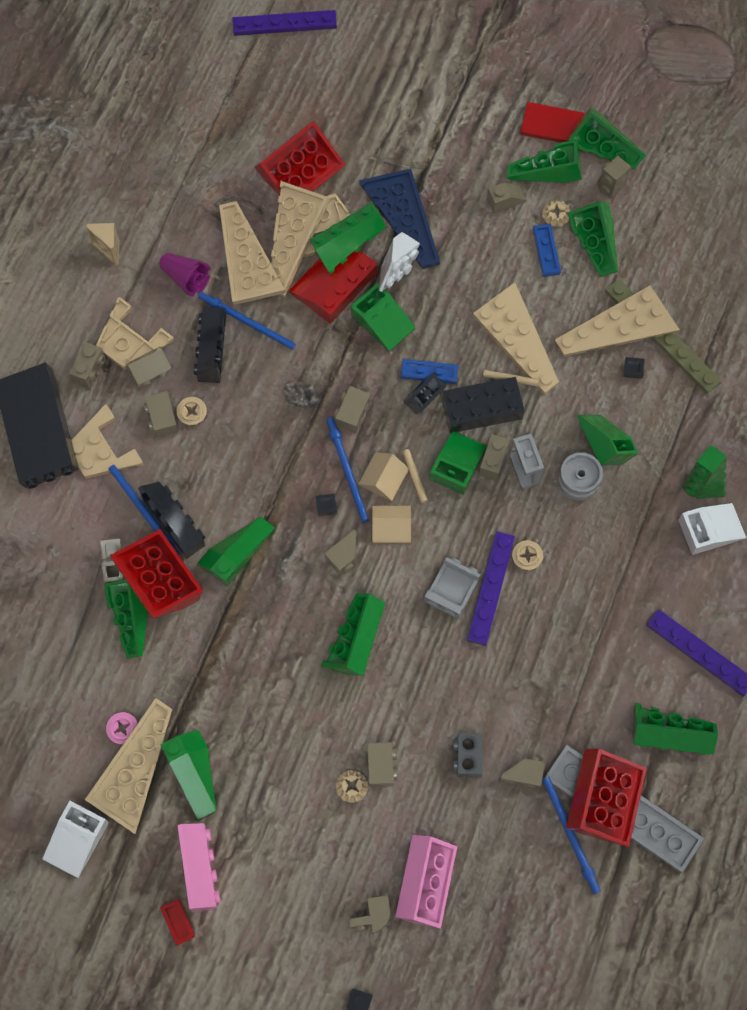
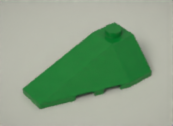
M590 107L568 138L569 141L577 140L580 150L596 154L598 157L614 160L619 156L632 169H635L646 156L643 151L593 107Z
M577 140L558 143L549 151L545 152L542 150L538 152L539 155L532 158L525 157L507 165L508 180L558 183L582 180V167Z
M599 201L568 212L572 231L577 235L581 246L590 256V260L600 277L618 272L614 225L609 203Z
M259 517L210 548L197 565L228 587L272 534L275 527L262 517Z
M126 579L104 583L108 608L113 610L115 616L113 622L120 629L121 634L119 638L127 659L143 656L148 611Z
M196 730L181 734L160 744L197 819L200 820L215 812L216 804L209 752L200 731Z

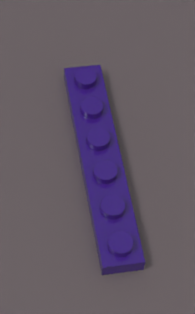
M335 10L232 17L234 36L337 29Z
M496 531L468 635V642L483 646L487 645L515 539L513 535Z
M658 609L646 625L648 628L742 697L747 694L746 672Z

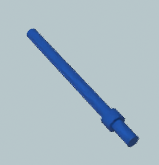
M203 292L199 294L198 298L210 304V307L225 308L226 314L294 350L296 343L223 304L222 300L216 297L212 298Z
M333 417L326 419L330 430L329 436L335 444L362 523L368 522L369 518L341 441L340 430H337Z
M115 465L110 466L108 470L154 531L160 529L180 556L181 553L173 544V539L170 535H166Z
M550 777L542 779L583 870L581 873L584 879H587L593 894H597L601 890L595 879V871L593 867L590 868L575 832L566 828L568 817Z

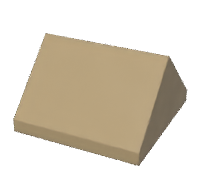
M87 224L86 229L91 244L117 266L119 264V237L115 224Z
M375 452L358 485L393 501L409 469L394 454Z
M372 506V543H411V506Z

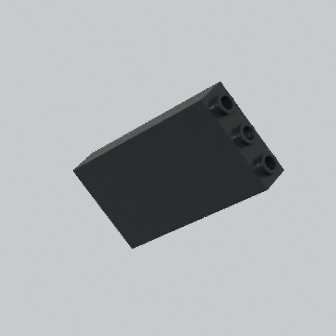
M45 362L0 379V410L19 484L26 489H33L38 484L52 482L57 477L73 474L74 471L79 470L53 369Z

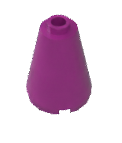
M166 253L160 258V268L187 295L193 297L196 292L200 294L207 286L210 279L208 270L211 271L209 264L172 253Z

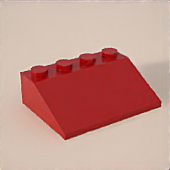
M312 121L258 163L255 168L265 182L280 196L281 181L313 192L346 164L315 122Z
M353 251L346 257L347 261L345 263H339L334 267L335 271L331 275L319 258L289 290V293L331 324L378 273V263L363 252Z
M160 529L110 555L112 561L153 619L182 610L200 600L203 589Z
M599 748L585 749L566 828L586 836L629 847L647 768Z

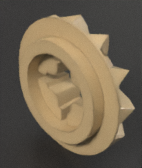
M555 199L552 202L549 201L543 207L542 216L547 224L559 227L565 225L570 220L568 212L571 211L569 205H566L564 201L560 202ZM555 208H557L558 212H560L558 218L557 215L554 213Z
M197 397L185 398L177 406L178 418L188 426L198 425V423L204 421L207 415L205 403ZM187 408L190 410L196 408L195 413L197 414V416L193 414L189 416Z
M525 540L519 542L514 547L512 558L515 565L520 567L521 570L530 571L535 568L537 569L542 563L543 551L537 543ZM526 549L529 555H533V557H530L529 563L525 557H522L525 555Z
M347 770L336 781L337 794L346 802H358L367 794L368 781L362 773L356 770ZM346 780L351 783L358 780L356 788L359 792L351 789L346 793L348 788Z

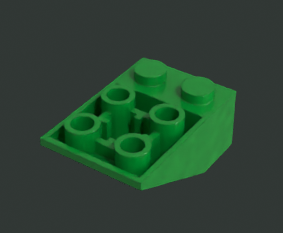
M376 283L351 306V316L390 352L416 327L386 290L379 291L380 285Z
M602 415L577 416L580 427L584 430L587 441L595 453V458L600 462L601 466L623 465L639 454L632 438Z
M453 431L435 461L429 480L464 495L487 446Z

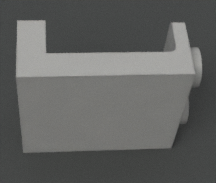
M532 434L514 438L512 442L516 452L510 454V459L521 488L524 489L540 484L544 466Z
M446 557L430 590L427 591L424 597V602L459 619L481 574L471 566L465 567L461 565V562L455 558Z

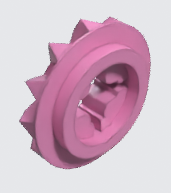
M120 712L108 720L106 732L110 740L123 745L138 723L131 714ZM119 721L121 724H123V726L129 725L126 728L127 735L123 734L122 732H117V730L120 729L118 723Z

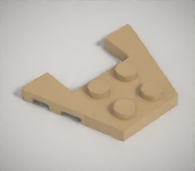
M336 194L326 196L330 201L313 237L350 215ZM311 242L304 257L315 255V249Z
M118 297L114 310L111 311L108 323L104 327L96 346L101 347L105 356L126 370V363L158 347H166L174 341V337L160 328L149 341L145 340L121 322L132 310V306Z
M107 404L71 440L78 467L85 479L109 474L108 468L112 465H115L121 471L127 470L129 467L144 465L135 449L117 458L99 429L116 420Z

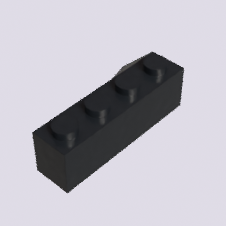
M203 307L202 313H199L201 330L197 331V341L200 342L199 347H196L195 350L198 364H194V375H197L198 382L221 383L226 310L222 307Z
M155 482L138 488L143 502L167 534L170 535L186 559L205 547L204 534L200 529L196 530L193 524L195 523L189 514L184 515L181 511L183 510L182 505L178 500L174 501L172 499V492L167 485L163 487L160 482Z

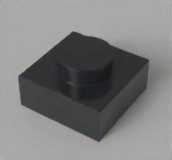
M625 357L624 377L642 379L644 375V359Z
M335 494L316 496L318 516L337 514Z
M353 989L347 1010H369L373 995Z

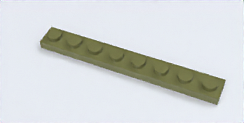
M620 279L605 291L616 304L634 295ZM669 333L660 337H650L706 394H709L721 383L722 380L675 334Z

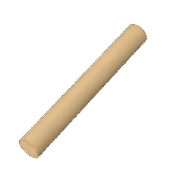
M484 370L483 377L497 380L516 377L517 383L536 387L539 386L540 381L539 379Z
M406 449L402 452L419 499L421 503H426L428 498L410 450Z

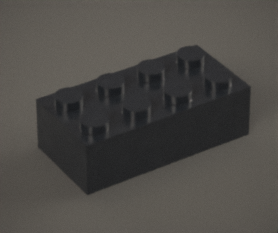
M516 377L442 391L441 400L449 433L522 420L525 410Z

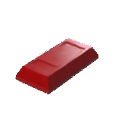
M179 898L160 907L176 946L195 937Z

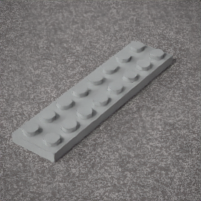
M566 745L545 778L550 777L553 786L573 799L583 756ZM643 796L640 797L631 839L678 872L683 873L704 838Z

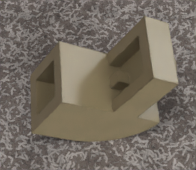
M120 537L101 539L100 544L103 558L101 564L104 582L124 579V576L110 558L111 554L122 549Z
M388 895L368 898L369 916L349 919L350 928H355V932L368 930L367 926H371L372 934L381 931L387 925L390 917Z

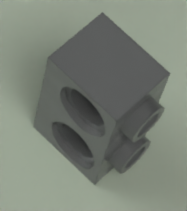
M458 733V737L454 739L453 750L457 751V759L453 760V771H457V777L481 778L483 734ZM470 741L473 744V748L466 750L462 743ZM470 761L473 764V768L466 770L463 768L462 763Z

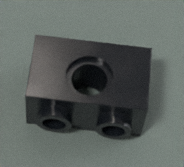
M432 373L403 402L415 414H419L443 391L446 385Z

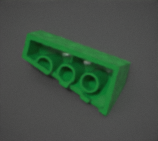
M371 202L310 239V242L331 275L335 271L334 267L339 263H345L347 256L353 251L358 252L365 241H371L386 228V225L379 211Z
M710 444L697 460L682 487L685 492L697 499L724 497L726 495V490H724L726 487V482H724L726 473L724 471L727 468V456Z
M356 593L345 615L347 620L339 627L337 631L339 636L335 644H331L328 650L331 653L327 661L323 660L321 667L350 676L364 675L383 614L384 601L371 594Z
M635 703L632 730L633 745L714 755L718 739L716 723L693 717L687 720L678 713L672 712L671 715L660 713L658 708L652 707L649 710L642 708V704Z

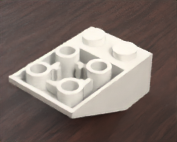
M403 232L393 238L381 266L379 288L381 292L387 287L390 288L395 281H400L403 275L409 274L412 269L411 263L419 253L417 249L420 243Z
M732 503L682 513L678 520L692 555L746 539Z
M69 801L57 823L43 860L79 878L109 822Z

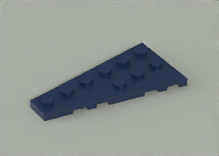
M406 169L359 180L360 186L397 235L403 232L420 243L417 249L419 253L415 258L420 267L425 269L440 265L439 256L412 170Z

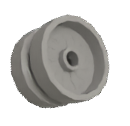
M575 453L568 456L563 462L558 476V486L561 492L568 498L576 501L591 498L597 492L603 477L600 462L593 455L587 453Z

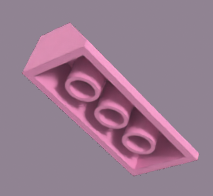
M204 823L178 825L189 909L193 913L217 909V903H221L219 890H215L214 882H218L216 869L212 870L211 861H215L213 849H209L208 841L212 840L210 828L206 829Z
M412 835L396 918L441 929L457 846L431 836Z

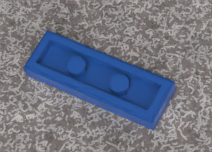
M551 224L533 226L542 276L561 275Z
M403 359L401 379L423 381L428 375L434 373L443 383H457L458 365Z

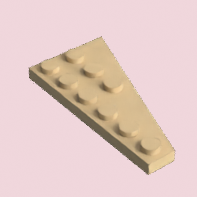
M281 181L271 264L287 292L330 199L324 195Z
M237 201L219 205L233 304L237 305L287 293Z
M515 282L473 313L475 320L528 378L540 380L537 388L543 395H546L559 384Z
M648 286L555 339V343L563 356L567 357L585 353L589 350L604 349L612 345L618 346L641 341L645 338L679 333L680 329L652 287Z
M157 698L150 705L85 799L134 834H136L157 764L161 750L160 744L163 743L172 709Z

